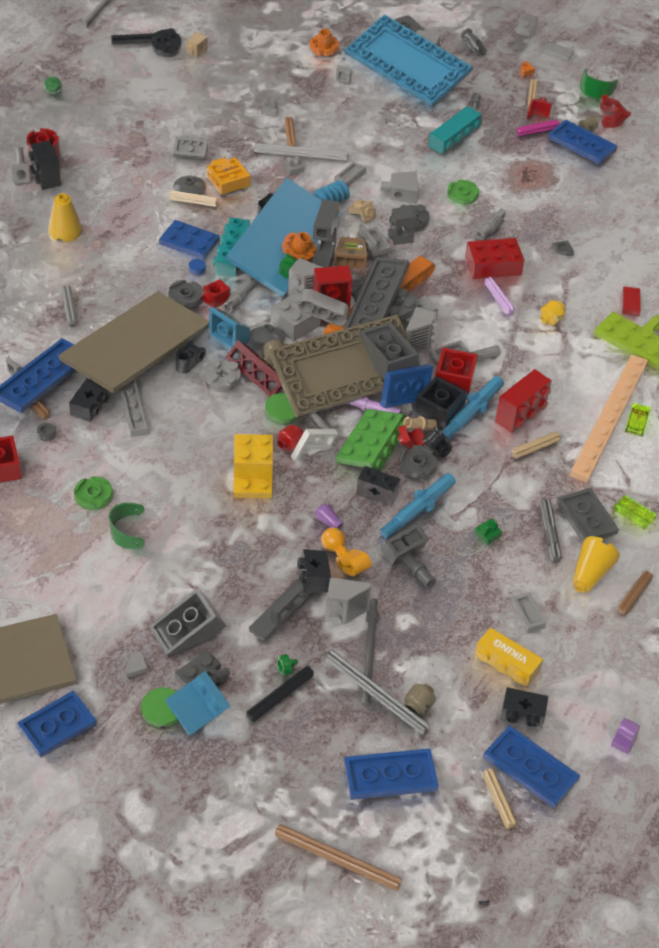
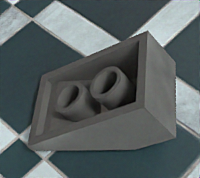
M391 322L359 331L360 338L375 370L384 380L386 372L417 366L419 354Z
M196 588L149 625L168 657L211 639L227 626L209 598L199 588Z

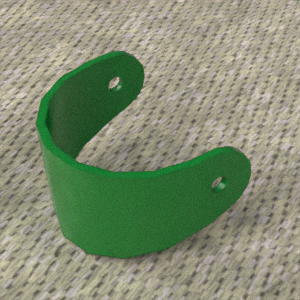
M588 69L584 70L580 83V90L584 95L599 99L602 95L609 97L615 91L618 80L601 81L587 75Z
M124 502L110 509L108 516L110 533L117 545L127 549H140L144 547L145 541L142 538L124 534L114 526L123 517L141 515L144 512L143 505Z

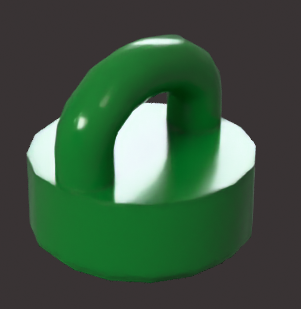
M287 654L278 656L277 668L282 676L290 675L292 667L298 664V660H290Z

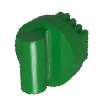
M50 76L45 80L44 87L48 93L57 94L62 89V82L58 77Z
M287 254L279 264V274L285 278H289V269L297 261L290 254Z

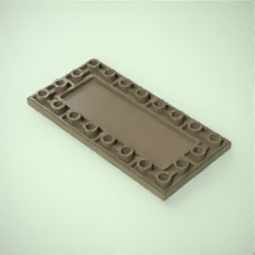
M157 291L59 354V360L111 393H115L185 345L188 341H191L209 328V321Z
M398 314L273 348L268 351L295 418L383 393L385 380L375 370L360 338L359 331L391 322L411 345Z
M57 614L0 627V704L77 684Z

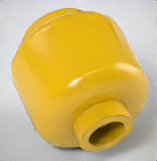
M551 300L540 308V319L544 324L548 323L554 326L565 318L566 308L562 302Z

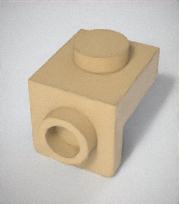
M359 199L348 207L349 214H360L363 223L376 217L372 201H362V199Z

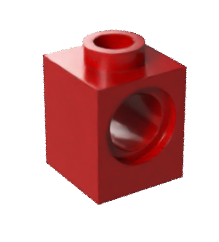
M221 279L203 287V301L210 307L218 308L229 299L230 288Z

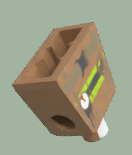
M356 234L341 237L335 251L334 266L349 265V268L366 270L367 250L365 240L358 238Z

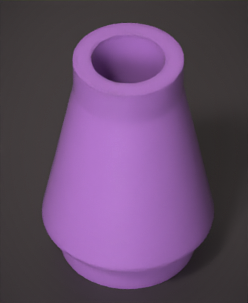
M324 503L315 512L317 520L330 528L340 529L344 524L331 505Z

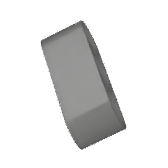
M305 289L301 293L298 307L302 312L337 326L346 324L349 314V306L346 303L312 289Z

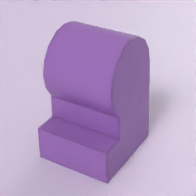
M624 717L611 746L629 754L637 740L640 725Z

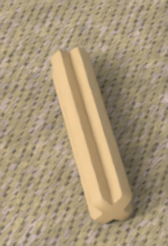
M537 79L530 81L527 109H529L531 100L537 99L539 82Z
M173 190L169 193V199L172 201L216 207L218 202L216 197Z
M552 432L511 450L512 456L518 459L555 444L561 440L559 432Z
M492 768L484 770L483 778L505 828L511 829L516 827V817L495 770Z

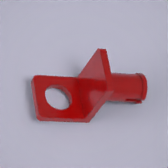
M543 97L539 98V100L532 99L528 109L527 120H529L531 114L549 118L552 103H549L545 97L544 100H542Z

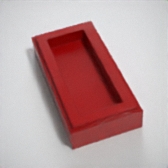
M623 286L622 314L640 315V288Z

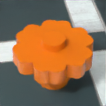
M322 29L318 35L310 39L309 49L318 56L334 55V52L339 51V41H336V37L332 36L330 30Z
M291 232L285 236L284 242L281 245L283 253L286 255L290 254L296 260L301 258L309 262L313 259L316 251L315 243L311 241V236L307 232H299L298 234Z

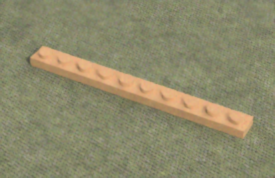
M631 354L571 470V477L588 483L647 366V359Z

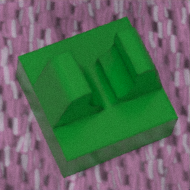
M493 518L477 526L474 530V533L486 545L502 536V530L498 528V523Z

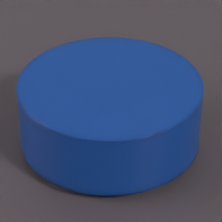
M194 259L189 262V272L191 274L201 275L206 271V263L203 260Z

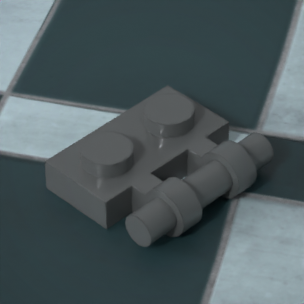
M207 650L175 671V678L185 686L206 671L216 685L223 683L225 678L230 675V671L227 668L219 671L221 663Z

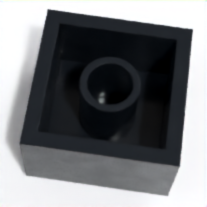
M49 140L30 144V152H28L29 159L32 162L30 171L32 175L34 174L36 184H39L42 190L61 186L59 159Z
M435 376L416 397L414 412L426 419H435L438 425L446 428L454 416L465 406L467 392Z

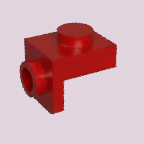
M405 425L398 428L400 433L398 439L402 446L406 445L410 449L414 445H426L422 441L425 436L421 428L411 432Z

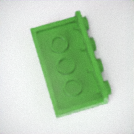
M366 409L336 455V462L359 467L367 466L378 471L382 470L386 460L391 456L393 449L399 443L398 436L400 433L398 428L403 426L404 415Z

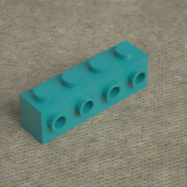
M468 106L429 133L428 147L441 154L451 150L453 146L480 128L482 114Z
M230 217L228 224H225L224 234L221 235L220 240L221 245H218L217 256H214L213 260L216 274L236 277L238 267L231 264L225 258L250 226V220Z

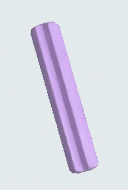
M492 277L486 278L484 284L507 315L514 314V306Z

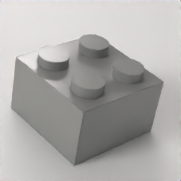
M299 292L271 306V323L283 330L285 335L292 341L320 327L319 318L302 312L299 309L298 305L301 297Z

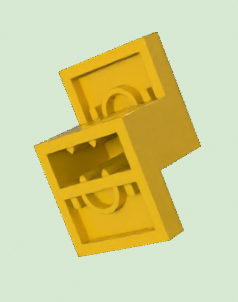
M234 434L233 498H272L273 435Z

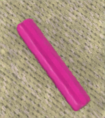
M555 119L517 127L516 134L524 136L553 130L559 125V122Z

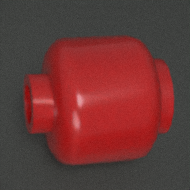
M292 424L280 430L277 434L279 448L286 452L294 451L304 431L299 426Z

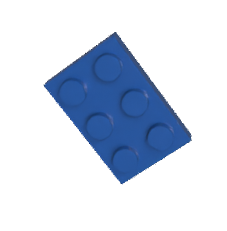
M174 220L159 238V244L204 260L219 242L220 235Z
M425 364L386 372L380 405L383 408H389L416 402V397L431 382L433 366Z
M74 690L17 722V727L40 758L97 725V720Z

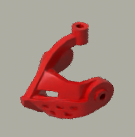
M607 95L601 96L600 109L615 113L614 115L605 116L601 121V125L605 128L621 126L631 116V112L627 111L618 100L607 98Z

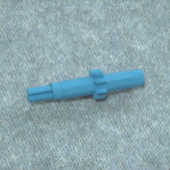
M494 376L479 392L471 393L466 398L468 400L466 405L442 431L447 440L457 431H460L476 414L480 412L483 414L488 409V402L504 386L502 378Z
M446 473L426 490L419 489L413 494L415 497L413 501L400 510L389 523L380 529V535L387 539L422 512L433 510L436 500L456 484L454 476Z

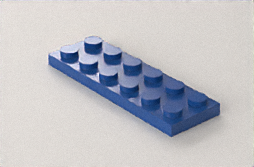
M61 338L0 385V402L20 413L27 410L75 371V369L59 360V354L75 344Z

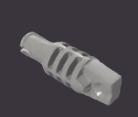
M501 208L496 213H492L482 223V227L475 232L476 238L483 240L488 234L494 233L504 223L506 211Z

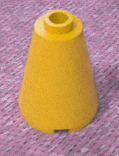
M65 193L55 196L48 232L54 240L58 238L63 239V242L73 241L82 232V225L73 201Z
M588 536L582 543L572 580L574 589L580 593L590 592L619 560V551L611 543L608 545L602 543V538Z

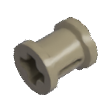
M594 116L589 117L585 121L581 120L578 122V126L588 131L591 129L595 130L599 125Z

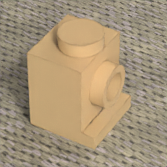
M194 32V36L187 40V46L185 47L187 54L197 58L207 50V36Z

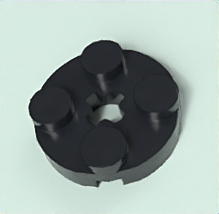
M173 28L162 29L153 33L152 49L156 54H162L163 57H173L178 54L182 46V40Z

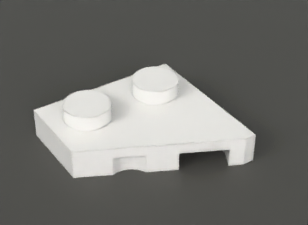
M306 429L291 454V458L293 461H298L299 457L307 453L311 456L319 451L331 448L338 433L335 429Z

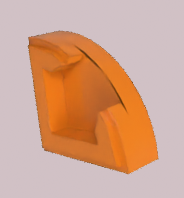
M527 61L520 68L522 77L535 73V68Z

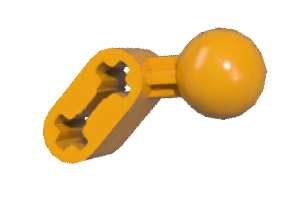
M327 528L321 536L322 546L327 551L335 552L338 555L335 561L342 573L356 576L372 567L371 559L367 553L357 549L348 550L346 548L344 532L339 528Z

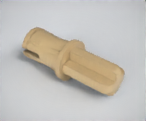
M422 416L418 418L406 417L403 425L407 429L421 428L422 431L433 430L435 426L437 427V421L435 419H425Z

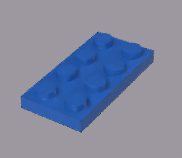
M564 120L548 134V139L599 165L616 152L618 145L568 120Z
M510 725L483 754L484 759L553 809L574 787L581 776Z
M431 748L344 757L350 800L438 791L439 785Z

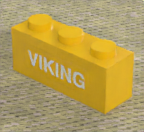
M491 627L476 645L475 656L526 687L530 685L541 670L543 658Z

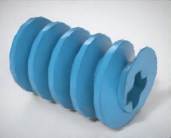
M338 180L330 185L314 190L313 195L320 200L326 199L339 202L349 199L350 191L343 181Z

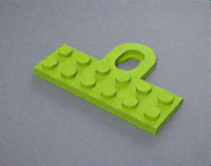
M613 311L594 329V335L630 355L633 354L647 359L648 365L659 370V336L654 333L655 330H659V315L652 317L641 327Z

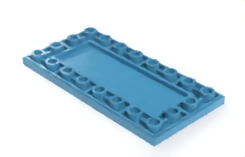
M385 14L344 49L345 54L431 107L435 106L473 71L472 66Z
M286 178L225 259L283 297L288 291L289 278L279 274V264L286 256L281 245L287 234L291 232L296 234L307 232L317 249L318 239H313V227L322 200Z

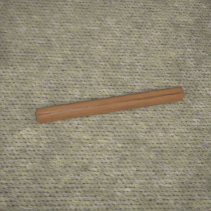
M279 824L276 828L275 836L395 891H398L401 886L402 879L394 874L283 824Z

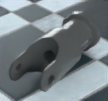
M470 28L463 30L461 39L466 41L467 46L475 54L480 52L484 56L487 50L480 39L474 36Z

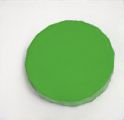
M458 180L455 183L453 181L448 185L447 196L457 204H472L479 197V188L468 180Z
M277 393L267 399L265 413L272 421L287 424L291 423L294 419H298L295 418L285 393Z
M92 476L91 479L86 480L84 478L76 484L74 498L77 504L84 509L99 510L111 502L113 489L110 482L106 479Z
M161 687L153 689L145 695L142 700L141 711L143 718L148 724L161 728V726L170 727L179 722L165 702L168 697L177 691Z

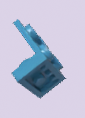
M206 671L165 700L188 735H192L230 707Z

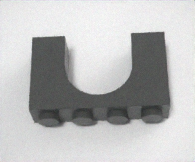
M326 199L322 200L313 227V239H318V244L312 263L321 267H332L337 245L340 202Z

